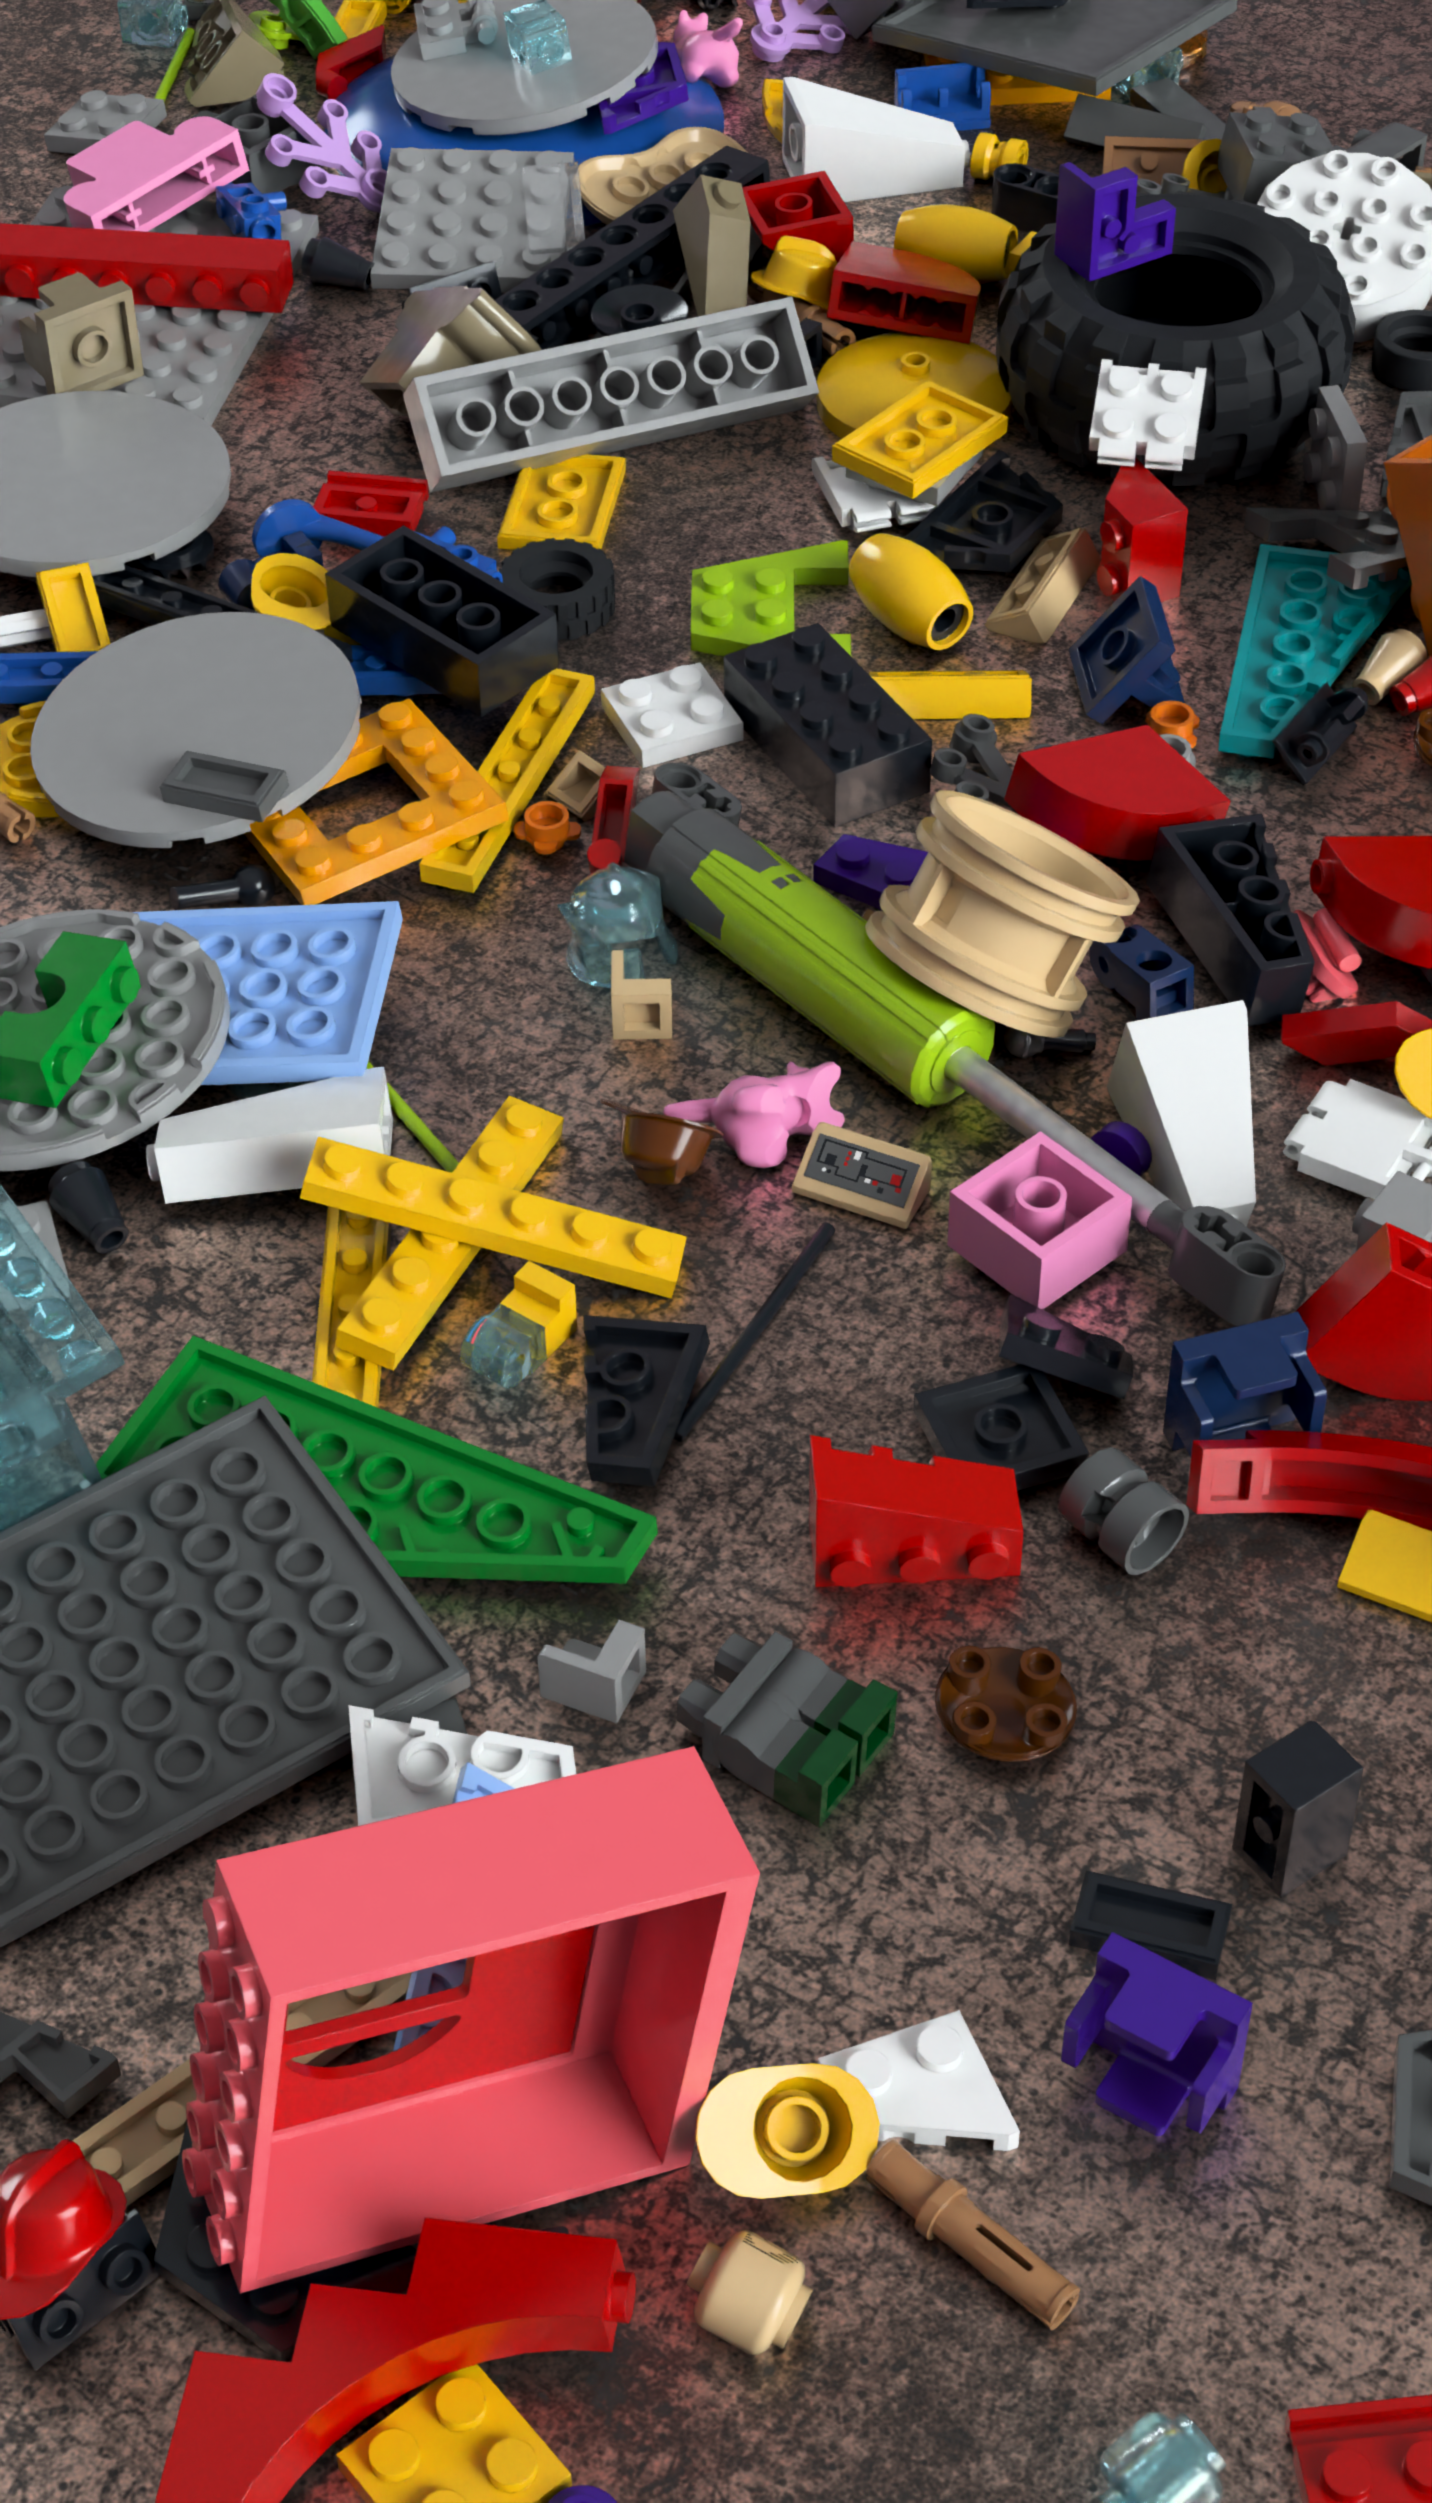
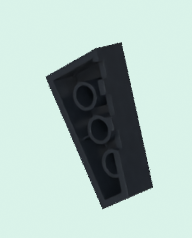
M1254 814L1159 827L1146 884L1228 1001H1244L1247 1008L1248 1026L1282 1021V1015L1301 1013L1315 961L1299 916L1290 910L1288 902L1291 893L1286 880L1279 879L1275 867L1278 857L1273 843L1266 842L1264 836L1266 823L1263 815Z

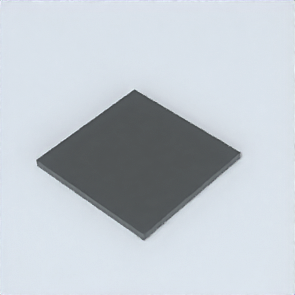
M916 0L872 25V41L1098 96L1237 11V0H1068L1063 6L1054 9L1040 7L967 8V0Z

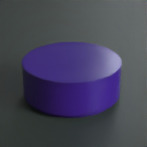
M1112 1121L1104 1125L1091 1137L1092 1141L1140 1177L1149 1169L1152 1162L1150 1145L1144 1135L1134 1126L1121 1121Z

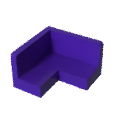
M1067 162L1059 167L1054 255L1090 282L1172 254L1176 208L1172 204L1162 199L1135 209L1138 175L1130 169L1123 167L1091 178L1072 162Z

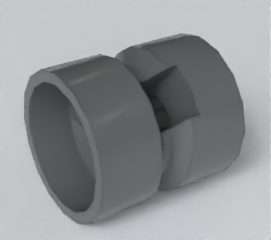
M1109 1447L1099 1450L1087 1458L1074 1471L1061 1493L1058 1510L1061 1516L1087 1539L1099 1540L1098 1545L1102 1552L1124 1571L1137 1576L1148 1572L1160 1564L1172 1552L1187 1527L1189 1510L1182 1501L1160 1483L1148 1482L1149 1478L1146 1472L1121 1450Z

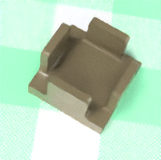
M75 273L38 288L40 299L49 308L34 313L35 321L29 316L20 319L19 327L25 360L44 378L47 395L74 391H105L144 376L132 288L121 280L105 287H98L84 274Z

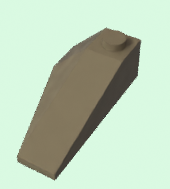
M213 0L196 23L192 48L197 52L188 66V70L195 77L194 79L190 77L185 83L184 88L188 101L195 107L245 101L256 95L263 78L267 74L276 73L283 75L284 73L281 69L284 66V62L279 52L236 1Z

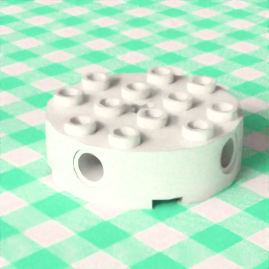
M1334 150L1292 165L1266 186L1257 205L1264 206L1265 212L1270 215L1291 218L1309 229L1310 241L1326 245L1336 259L1337 269L1345 280L1356 318L1354 342H1365L1375 338L1377 325L1383 318L1400 311L1425 309L1432 295V190L1421 178L1391 157Z

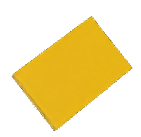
M926 381L832 445V461L914 499L1006 434L1008 417L931 381Z
M585 454L572 457L555 465L537 469L528 467L520 470L497 535L498 548L515 550L534 541L541 542L551 538L564 540L567 538L575 539V541L581 543L587 542L596 549H602L626 471V458Z

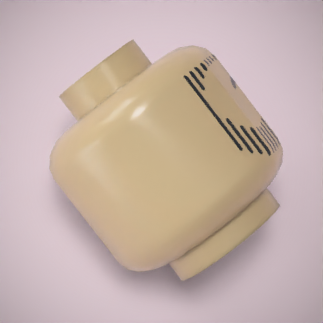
M741 2230L733 2234L723 2248L709 2241L686 2284L699 2292L694 2307L696 2323L701 2328L751 2355L763 2353L772 2343L781 2349L784 2348L813 2292V2289L803 2284L805 2278L803 2261L749 2230Z

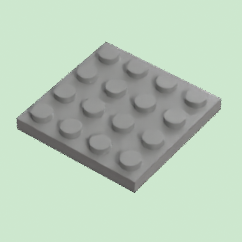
M391 148L372 260L375 264L371 267L370 272L372 289H408L494 261L501 292H507L563 255L573 187L572 175L575 170L574 152H556L551 150L510 151L506 149Z

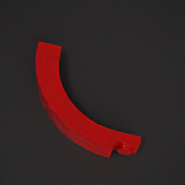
M1246 1430L1245 1439L1193 1440L1186 1505L1196 1514L1286 1512L1334 1515L1363 1519L1366 1511L1374 1510L1432 1531V1447L1355 1435L1282 1430Z

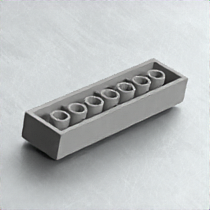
M791 296L414 377L404 392L403 398L426 479H428L430 493L517 474L520 470L528 467L537 469L555 465L576 456L606 454L803 410L820 392L793 297Z

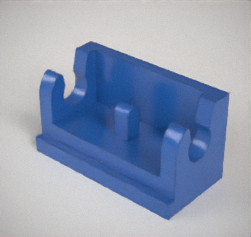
M955 63L895 69L894 106L953 122L957 131L990 128L991 86L990 81L985 82L984 68L968 63Z

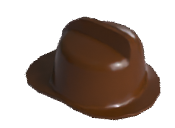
M600 1100V1103L621 1112L622 1157L632 1165L638 1178L649 1184L675 1186L680 1183L684 1176L695 1174L701 1166L711 1140L724 1136L722 1131L708 1125L666 1115L646 1113L609 1100Z

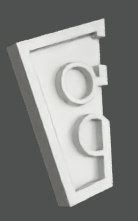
M348 1705L358 1826L452 1804L460 1769L467 1762L515 1789L576 1774L573 1746L488 1730L480 1736L439 1729V1721L412 1717L411 1723H404L374 1717L373 1709Z

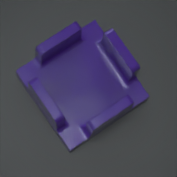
M1112 1932L1097 1954L1096 1971L1091 1983L1065 2022L1061 2061L1076 2068L1094 2042L1118 2056L1096 2090L1095 2102L1098 2106L1155 2136H1162L1186 2098L1190 2096L1186 2127L1201 2134L1216 2108L1225 2110L1239 2087L1253 2003Z

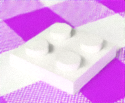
M701 662L681 665L672 670L639 679H629L621 684L601 689V707L642 768L743 740L742 720Z

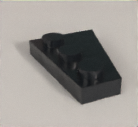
M583 1315L586 1338L584 1373L587 1380V1404H585L586 1463L591 1481L655 1487L710 1345L706 1325Z

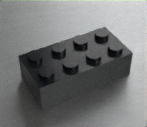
M404 525L325 573L331 627L480 717H483L559 667L556 613Z
M819 623L798 628L793 632L762 643L752 644L745 649L724 656V696L742 720L743 729L834 828L930 792L932 738Z

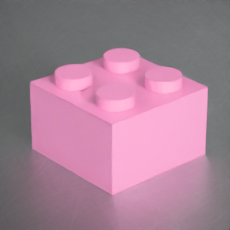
M1040 1131L950 1191L947 1245L1015 1297L1043 1310L1127 1251L1132 1196Z

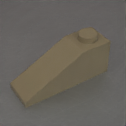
M700 174L673 209L697 317L747 306L751 224L741 183Z

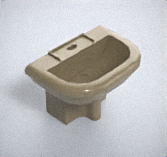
M467 286L434 287L433 290L415 291L407 298L404 303L405 307L395 324V328L398 329L397 333L359 383L394 416L409 417L403 394L414 377L540 351L542 349L530 334L482 288H468Z

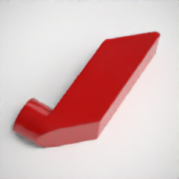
M380 25L319 53L316 65L317 93L327 99L336 100L339 95L347 90L350 82L367 69L383 62L386 57L385 26Z
M606 766L600 777L592 844L587 851L590 874L594 878L601 880L617 879L625 874L628 867L624 862L631 810L636 806L640 768Z
M1398 1001L1282 1015L1281 1040L1282 1044L1324 1066L1395 1058L1399 1048L1406 1039L1418 1032L1432 1028V1020Z

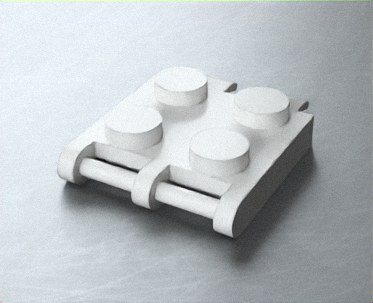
M1102 359L1089 436V450L1098 451L1097 464L1134 467L1136 455H1145V468L1182 471L1183 459L1194 460L1207 368L1196 367L1195 372L1161 370L1159 369L1160 364L1149 363L1148 368L1113 365V360Z
M823 456L812 458L813 475L841 527L847 526L856 533L891 527L892 524L889 521L891 518H896L900 525L921 522L938 507L932 504L919 503L909 497L884 489L871 488L865 483L846 478V467L832 460L826 461Z
M1350 1079L1346 1086L1333 1081H1326L1307 1107L1309 1114L1301 1116L1284 1141L1286 1147L1283 1153L1288 1158L1298 1161L1297 1171L1376 1199L1397 1171L1408 1175L1414 1172L1412 1177L1424 1181L1426 1177H1432V1145L1427 1149L1432 1141V1119L1425 1117L1412 1107L1407 1099Z

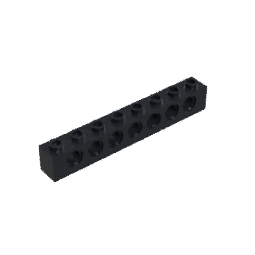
M729 146L723 147L495 299V301L530 334L542 350L563 346L593 325L591 318L592 307L602 295L623 286L637 284L652 285L685 262L673 209L700 174L742 184V187L770 182L768 160Z

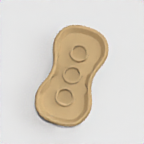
M686 127L669 133L652 148L642 152L624 155H603L583 161L573 171L572 181L586 208L600 221L608 225L723 147L729 146L744 152L747 151L734 139L720 131L706 127Z

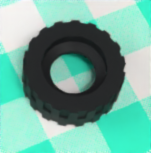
M551 538L541 542L534 541L527 543L522 548L513 550L508 558L505 557L501 562L502 569L499 568V572L502 574L504 584L556 613L558 641L560 639H578L579 636L585 634L590 635L596 632V629L600 626L604 627L609 622V617L614 614L615 577L613 563L610 558L607 559L604 551L600 548L592 547V544L587 542L581 543L575 541V539L567 538L564 540ZM551 585H568L579 588L560 594L535 591Z

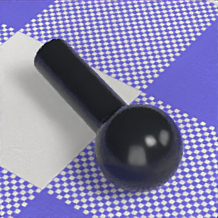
M248 864L239 868L231 879L171 887L169 898L174 910L233 901L243 905L255 906L269 901L274 896L276 884L272 874L266 868L256 864Z

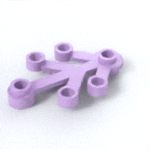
M746 0L747 5L753 9L757 25L752 28L750 35L752 51L758 58L764 61L779 62L785 58V55L791 49L822 50L832 54L838 53L842 49L845 33L852 35L839 16L819 14L825 8L831 6L827 0H805L800 5L797 0H778L784 17L779 22L775 21L770 9L772 0ZM798 30H816V31H820V32H819V35H818V34H807V33H795V32H797Z
M276 73L267 74L256 92L258 108L267 116L274 118L282 116L311 143L294 141L285 135L275 134L265 149L267 159L279 167H286L292 159L339 169L345 176L329 174L318 166H309L301 177L299 186L307 196L315 199L322 198L326 191L357 197L365 208L380 213L387 171L383 170L379 152L382 148V142L379 137L370 131L362 130L356 135L350 150L346 127L348 110L341 102L327 99L317 114L318 122L328 130L327 135L293 104L297 97L295 85L283 75ZM351 152L357 159L363 162V168L352 158Z

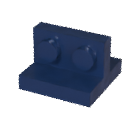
M1139 576L1068 649L1085 713L1100 724H1103L1131 695L1151 708L1157 703L1169 700L1185 703L1179 685L1181 678L1171 659V655L1176 649L1157 588L1154 584Z

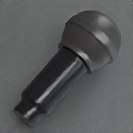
M1007 1026L1003 1037L1006 1049L1011 1055L1018 1058L1031 1057L1037 1053H1042V1051L1082 1053L1085 1050L1094 1051L1096 1047V1034L1087 1033L1084 1029L1069 1028L1064 1037L1050 1038L1033 1035Z

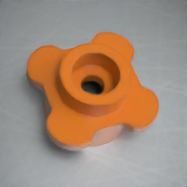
M1169 700L1157 703L1152 707L1151 711L1147 712L1145 721L1158 735H1178L1186 739L1190 743L1191 748L1195 747L1197 737L1193 732L1194 729L1199 727L1200 719L1194 714L1193 709L1189 705L1180 701Z
M541 801L532 804L524 813V821L517 822L513 828L514 836L517 839L527 840L531 843L535 852L543 855L552 854L562 848L566 841L577 840L581 836V826L577 822H569L567 808L554 801Z

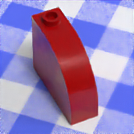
M851 241L833 272L827 318L970 344L981 287L979 282L968 272L947 262L909 251Z
M1148 724L1018 753L1004 798L1020 816L1043 826L1082 850L1105 857L1125 860H1152L1159 827L1225 819L1231 802L1229 798Z
M1432 836L1323 837L1319 857L1312 862L1310 868V886L1332 918L1347 933L1368 947L1392 958L1432 969Z
M1386 1222L1295 1312H1299L1309 1329L1306 1353L1318 1375L1376 1397L1402 1401H1432V1243Z

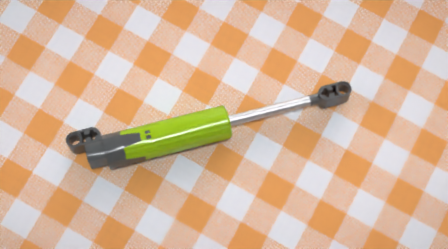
M672 762L657 767L654 774L652 794L644 798L631 810L624 862L646 879V888L655 900L689 925L690 929L914 1103L921 1104L927 1108L939 1106L966 1091L1027 1139L1040 1131L1132 1196L1130 1217L1173 1250L1168 1268L1170 1277L1222 1319L1233 1325L1241 1326L1271 1318L1286 1268L1285 1258L1276 1248L1221 1209L1211 1206H1196L1189 1208L1187 1211L1183 1210L990 1064L988 1059L994 1046L995 1023L993 1020L936 992L891 961L873 944L866 934L865 925L867 921L762 842L755 840L739 828L742 805L736 796L691 765Z

